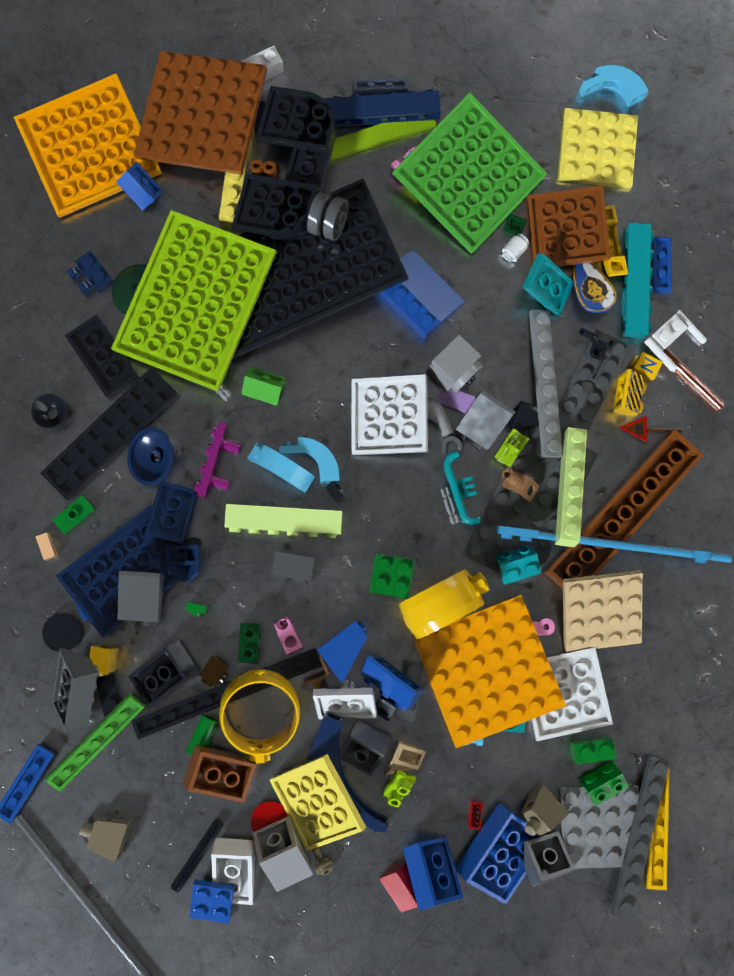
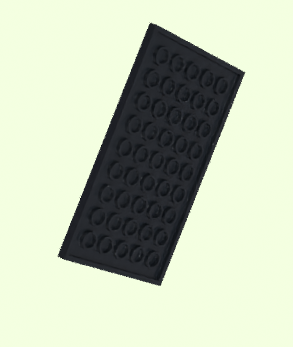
M364 178L329 193L332 199L340 197L348 201L346 222L340 237L336 241L324 238L323 234L320 236L310 234L307 227L297 235L286 239H271L269 236L250 232L238 235L275 249L277 253L234 353V358L409 280Z

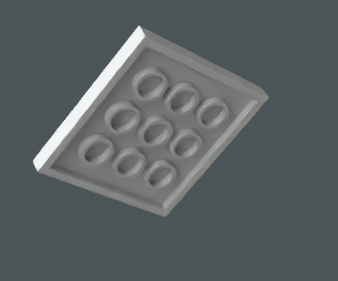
M628 785L629 787L597 806H594L582 786L559 787V802L569 812L560 822V832L575 869L622 867L639 797L638 785Z

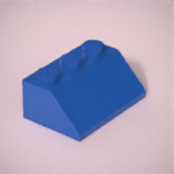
M369 655L361 672V675L365 678L364 681L372 687L375 685L379 688V693L385 698H392L399 709L403 711L405 709L407 711L412 710L425 690L380 655Z
M446 837L416 843L403 848L419 911L463 899Z

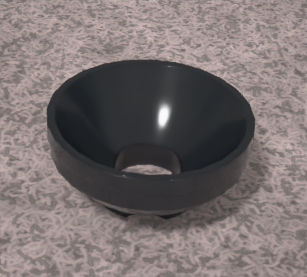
M54 394L40 396L35 400L31 408L34 422L45 429H55L62 425L68 413L65 402ZM51 408H55L58 412L54 419H50L47 416V412Z

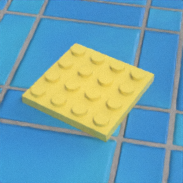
M565 108L558 181L631 189L633 186L638 115Z
M328 754L270 779L277 796L307 851L362 832L366 828Z

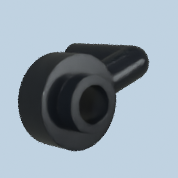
M581 328L579 334L590 339L592 343L590 348L591 357L598 361L607 359L611 351L609 344L598 340L595 333Z

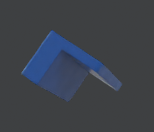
M138 162L116 181L142 210L149 206L163 192L161 187Z

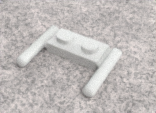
M681 310L644 342L672 372L677 369V366L663 350L686 329L701 344L707 341V338Z

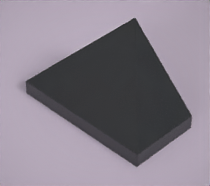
M521 400L513 409L515 413L506 424L510 431L514 428L518 432L539 426L538 408Z

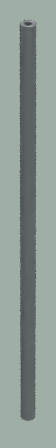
M19 815L15 819L17 824L140 976H151L22 815Z

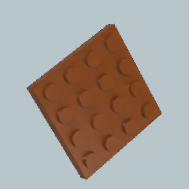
M603 185L528 195L533 263L538 253L546 255L557 267L610 260Z

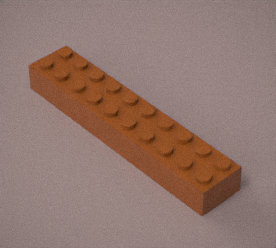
M674 429L668 432L581 529L580 536L627 542L704 455L677 430ZM577 544L575 547L566 546L543 572L563 590V579L597 575L620 549Z

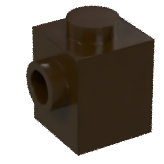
M215 654L212 655L199 674L202 677L201 681L210 687L211 685L216 686L218 683L222 684L228 676L226 671L230 664Z

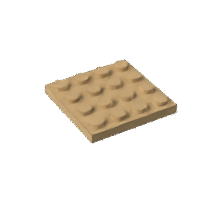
M640 570L563 579L564 650L566 653L593 647L599 649L642 643L643 573Z

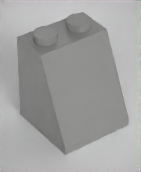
M289 816L252 833L259 864L277 892L313 875L310 860Z

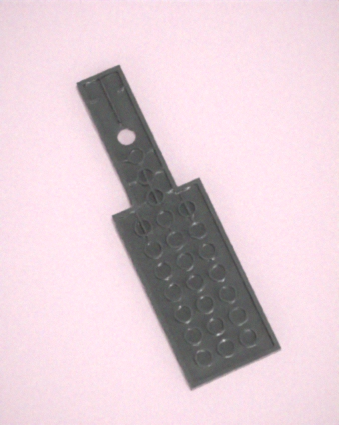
M598 329L595 330L594 333L598 340L609 344L611 349L610 355L603 362L592 358L590 355L592 343L591 341L589 342L558 404L561 441H563V434L568 427L586 429L588 433L630 345ZM585 380H591L595 383L596 390L594 393L586 394L583 391L582 383ZM539 426L524 430L523 435L529 438L511 467L506 466V468L531 477L539 485V489L532 501L528 502L520 494L502 486L504 479L501 476L481 516V523L476 526L462 554L499 574L500 569L495 556L503 552L517 550L522 546L531 545L538 555L540 570H542L555 544V541L536 538H532V542L520 541L519 536H513L512 539L500 538L501 534H496L497 526L556 533L561 457H542ZM586 448L584 482L598 456V453ZM532 486L527 491L528 495L532 492ZM539 574L515 582L532 590Z

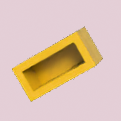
M101 644L91 646L89 658L98 667L99 676L108 675L110 672L115 671L119 647Z

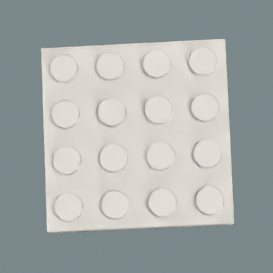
M426 374L352 379V455L428 452Z
M593 647L547 657L566 706L531 720L535 740L541 741L613 725L596 648Z

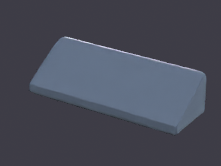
M407 79L352 81L353 95L364 96L371 93L387 94L389 92L405 93L408 91Z

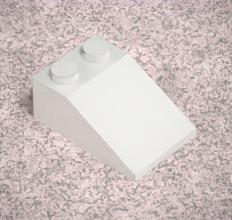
M216 838L211 854L212 882L234 885L232 904L253 905L256 861L254 840Z

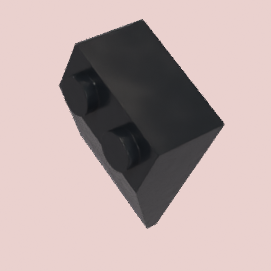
M177 641L157 653L130 674L128 678L148 709H150L198 676L200 672L180 641Z

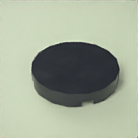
M67 613L51 616L45 622L42 629V638L45 644L51 650L57 652L61 648L67 650L75 648L82 638L80 621L74 615Z

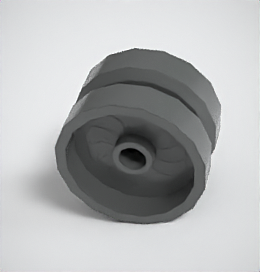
M319 192L310 207L307 221L308 233L316 236L323 234L324 238L336 241L340 237L348 214L347 199L340 197L332 199L331 194Z

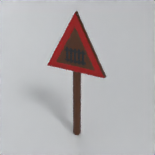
M647 416L619 427L622 431L646 443L647 431L670 432L674 430L647 428ZM675 429V430H677L679 433H682V432H683L682 429Z

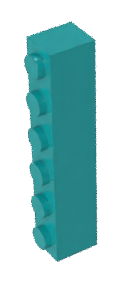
M629 223L624 229V256L628 274L623 275L621 338L644 339L651 332L652 324L649 322V315L652 312L650 297L652 296L653 287L650 285V279L653 276V268L650 266L654 254L653 249H651V243L654 239V231H651L652 224Z

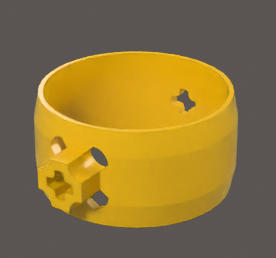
M464 569L399 603L406 625L413 635L420 639L483 606L482 594L489 591L490 588L481 572L471 576Z
M266 669L250 670L236 677L224 691L220 703L219 719L225 737L236 749L250 754V762L259 764L270 761V754L279 751L290 742L300 721L298 696L289 681L282 675ZM254 683H267L277 686L286 692L295 706L293 717L288 726L279 734L266 739H251L235 731L226 718L225 707L232 695L239 689Z

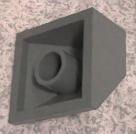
M559 831L524 842V868L532 888L555 880L575 870Z

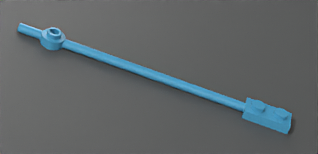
M506 526L496 527V534H501L500 538L512 539L513 536H519L520 541L532 542V538L555 541L556 533ZM580 536V542L578 543L695 558L696 563L707 564V560L729 563L732 561V555L584 536Z

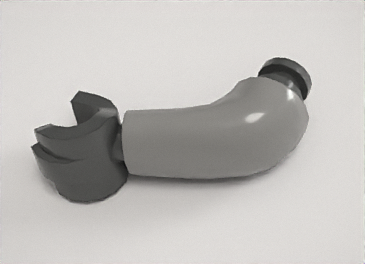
M427 398L428 419L434 422L442 437H445L442 442V453L448 452V443L452 440L457 443V451L463 454L465 451L464 441L460 437L454 436V429L443 406L437 400Z

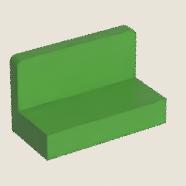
M250 366L244 377L242 395L278 405L286 378Z

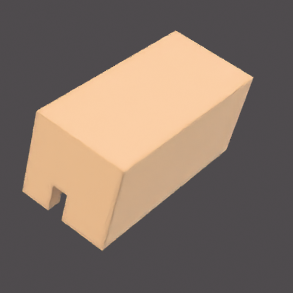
M46 532L35 536L44 560L58 557L50 533Z

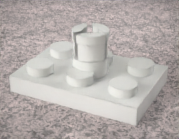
M344 680L339 683V689H313V699L318 719H323L326 711L344 717V719L377 718L373 688H355L353 681L349 683V680Z

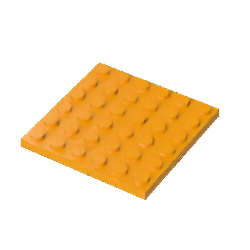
M113 74L14 117L59 218L123 191L116 181L136 162L139 163L151 178L162 174L157 162L136 159L134 156L141 126L117 74Z
M522 595L458 619L423 638L417 639L413 637L455 748L462 747L566 706Z

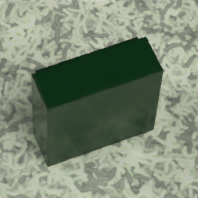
M509 214L503 233L511 236L522 234L527 219Z

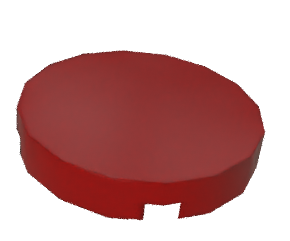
M269 800L259 804L251 817L253 832L287 817L288 815L282 803Z

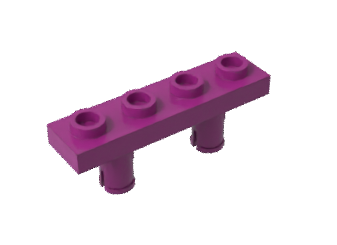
M219 422L218 426H213L211 436L214 437L212 444L208 443L205 453L209 455L207 463H202L200 473H203L201 481L197 480L194 491L198 492V497L204 498L207 487L210 486L224 490L228 488L230 480L213 475L214 473L212 472L218 451L223 449L238 454L241 443L224 438L223 434L226 423Z

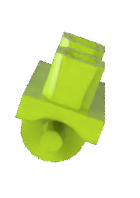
M512 428L494 457L508 467H511L529 438Z
M400 770L395 771L391 775V781L382 791V796L388 798L389 805L400 806L401 800L405 795L409 794L411 787L416 782V776L406 775L405 771Z

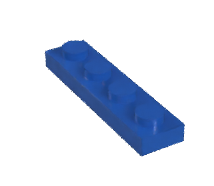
M40 743L37 744L0 802V818L9 824L13 823L56 753Z

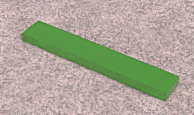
M129 693L45 777V782L60 792L145 708L144 704Z

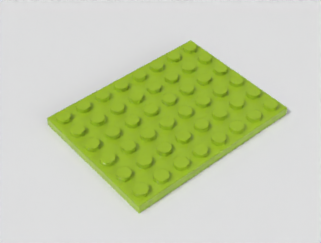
M171 210L111 349L218 392L277 253L276 250Z

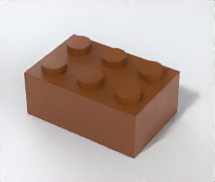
M195 745L183 785L190 792L244 803L257 764L250 762V757Z

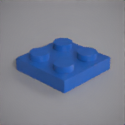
M195 879L189 918L229 924L234 885Z

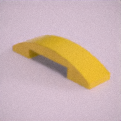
M615 205L605 206L610 260L603 261L604 267L609 277L627 275L625 256H622L616 227L618 219Z

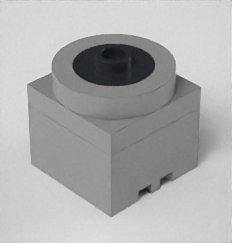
M458 335L433 359L426 373L447 393L452 389L457 394L465 385L469 387L476 380L474 376L483 367L478 362L481 355Z

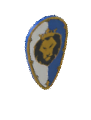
M593 263L575 264L573 266V282L577 298L582 307L594 313L610 310L614 306L617 297L611 282Z

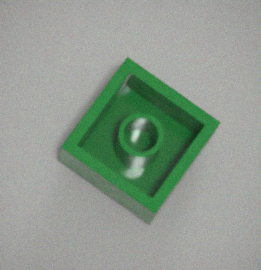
M375 554L369 593L408 599L414 560Z

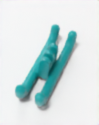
M453 451L445 457L444 471L458 514L466 525H478L481 523V518L478 516H468L463 499L479 494L478 490L469 491V489L476 487L475 483L467 485V482L474 480V478L470 476L456 481L452 462L459 459L460 453L459 451Z

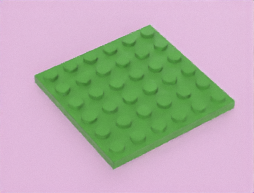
M470 92L392 172L471 254L547 175L542 167Z

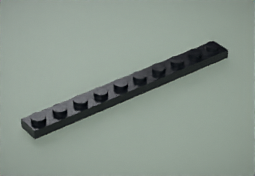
M313 648L263 669L274 671L289 680L319 668L322 664L316 649ZM232 681L132 720L137 739L139 740L219 708L223 693ZM267 683L247 685L235 692L227 704L274 685Z

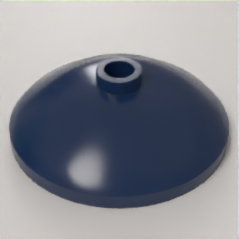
M150 427L139 431L134 436L128 448L127 463L131 475L137 482L143 485H157L168 477L174 465V446L166 432Z

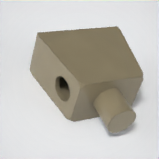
M544 785L530 792L521 812L522 817L527 822L525 831L531 836H534L536 833L543 835L550 832L569 814Z
M98 817L94 825L83 823L79 835L89 837L87 849L112 862H116L120 858L131 820Z

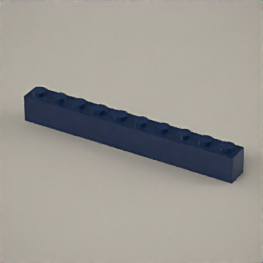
M428 89L423 92L411 90L405 93H371L364 96L354 94L349 97L333 96L332 98H323L334 115L337 127L440 120L439 90ZM260 101L254 124L256 133L259 130L266 101Z

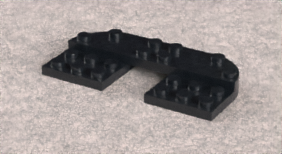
M270 87L256 139L258 142L293 147L285 180L246 173L231 226L234 230L266 235L271 239H286L297 235L307 227L310 207L315 196L322 191L337 135L336 120L330 107L322 97L303 90Z

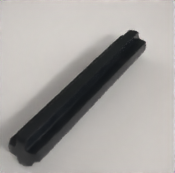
M213 821L171 885V889L175 892H180L223 827L219 821Z

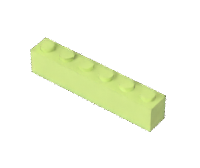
M568 427L563 434V456L561 457L555 545L575 547L580 542L587 442L586 429Z
M226 504L224 527L228 528L229 532L241 533V529L248 530V533L260 534V530L268 531L269 535H279V532H287V536H298L299 533H306V537H318V534H325V538H337V535H341L342 511Z

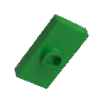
M81 495L57 515L53 521L67 535L96 509L84 495Z

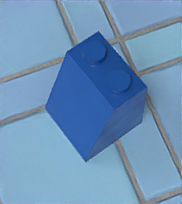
M356 620L317 650L341 682L345 680L367 639L365 633L368 630L361 621L359 623Z

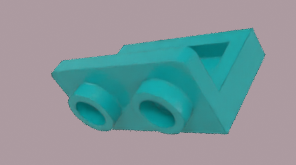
M531 545L522 546L517 550L503 552L495 556L504 585L541 574L538 555Z

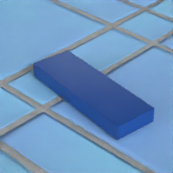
M654 237L651 243V249L654 252L651 261V267L653 268V276L651 278L652 293H670L672 291L671 237Z

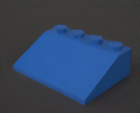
M412 249L400 258L409 280L379 294L426 340L465 301Z
M498 803L456 866V872L467 883L506 905L527 874L524 868V842L545 836L546 834L538 835L536 833L534 836L529 835L525 831L526 820L501 803Z

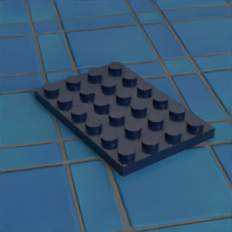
M152 505L148 506L56 575L57 579L102 638L123 624V620H117L119 571L160 573L164 575L163 593L179 581L165 573V546L180 545L144 536Z

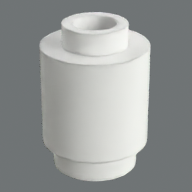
M522 234L513 236L502 249L503 257L508 262H516L527 250L528 239Z

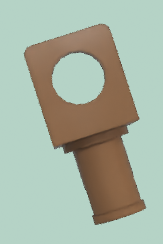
M506 468L502 472V478L504 479L502 486L520 494L528 502H531L539 489V485L531 477L510 468ZM532 486V492L528 495L527 491Z
M318 652L324 670L305 678L304 683L305 686L314 684L316 689H329L325 678L330 676L325 660Z

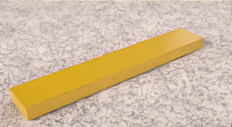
M669 768L646 859L645 887L647 889L667 890Z

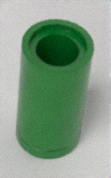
M202 714L185 752L192 756L195 745L209 747L220 721Z

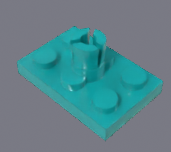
M538 253L522 288L552 314L560 316L574 282L546 255Z

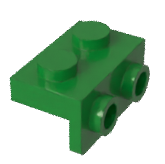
M613 760L579 778L580 784L589 795L594 806L601 804L629 787L623 773Z

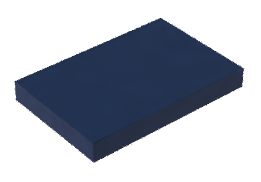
M165 481L159 483L144 536L183 546L197 492L194 489Z

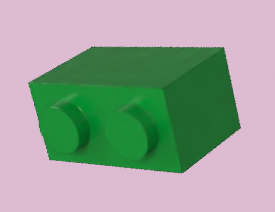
M609 736L569 742L572 761L577 765L616 759L614 742Z

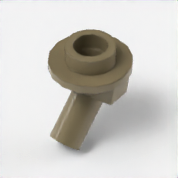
M319 847L312 849L317 864L314 865L316 873L323 876L329 874L333 870L334 862L330 857L324 859Z

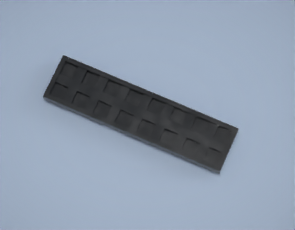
M151 367L40 474L69 501L179 394Z

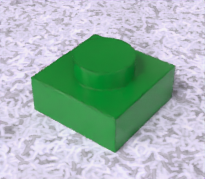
M187 602L185 610L190 611V615L201 617L202 614H207L209 606Z

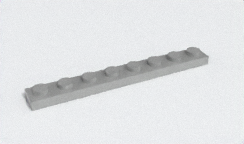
M531 310L529 318L542 457L560 458L563 456L550 312L549 310Z

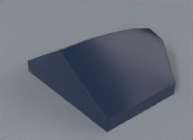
M200 545L165 546V573L181 582L193 581L200 573Z

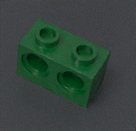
M240 623L238 663L258 664L260 662L262 623Z

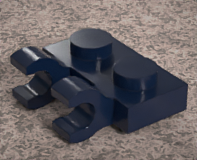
M88 251L75 261L78 266L72 267L67 271L73 281H76L83 274L89 279V281L78 285L84 296L95 288L100 292L114 282L91 251Z

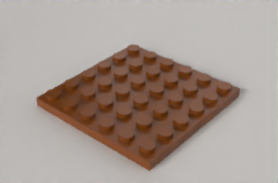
M160 51L134 152L135 158L242 175L268 70L267 66Z

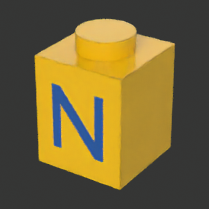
M642 352L638 356L635 355L630 366H632V370L644 376L645 381L651 382L655 379L663 362Z

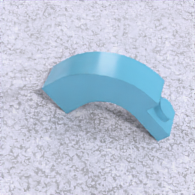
M605 65L596 68L593 76L586 78L579 90L581 96L584 97L599 89H613L622 96L627 107L643 101L649 92L643 80L635 72L618 65Z
M298 437V445H295L294 442L283 443V446H279V453L283 456L305 455L312 458L319 467L321 484L330 482L340 483L337 462L330 450L322 443L310 438Z
M258 442L247 457L250 461L267 469L304 493L315 478V476L295 462Z

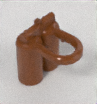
M253 160L250 163L253 175L279 179V165L276 162L267 161L263 164L260 160Z

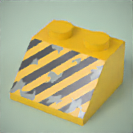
M627 369L618 376L612 413L635 417L642 412L644 403L641 399L647 387V384L644 383V376L632 369Z

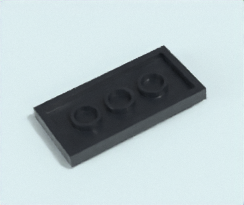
M97 315L65 335L106 398L111 397L140 378L125 355L111 349L114 339Z

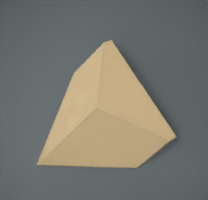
M398 739L383 775L392 774L398 770H419L426 752Z

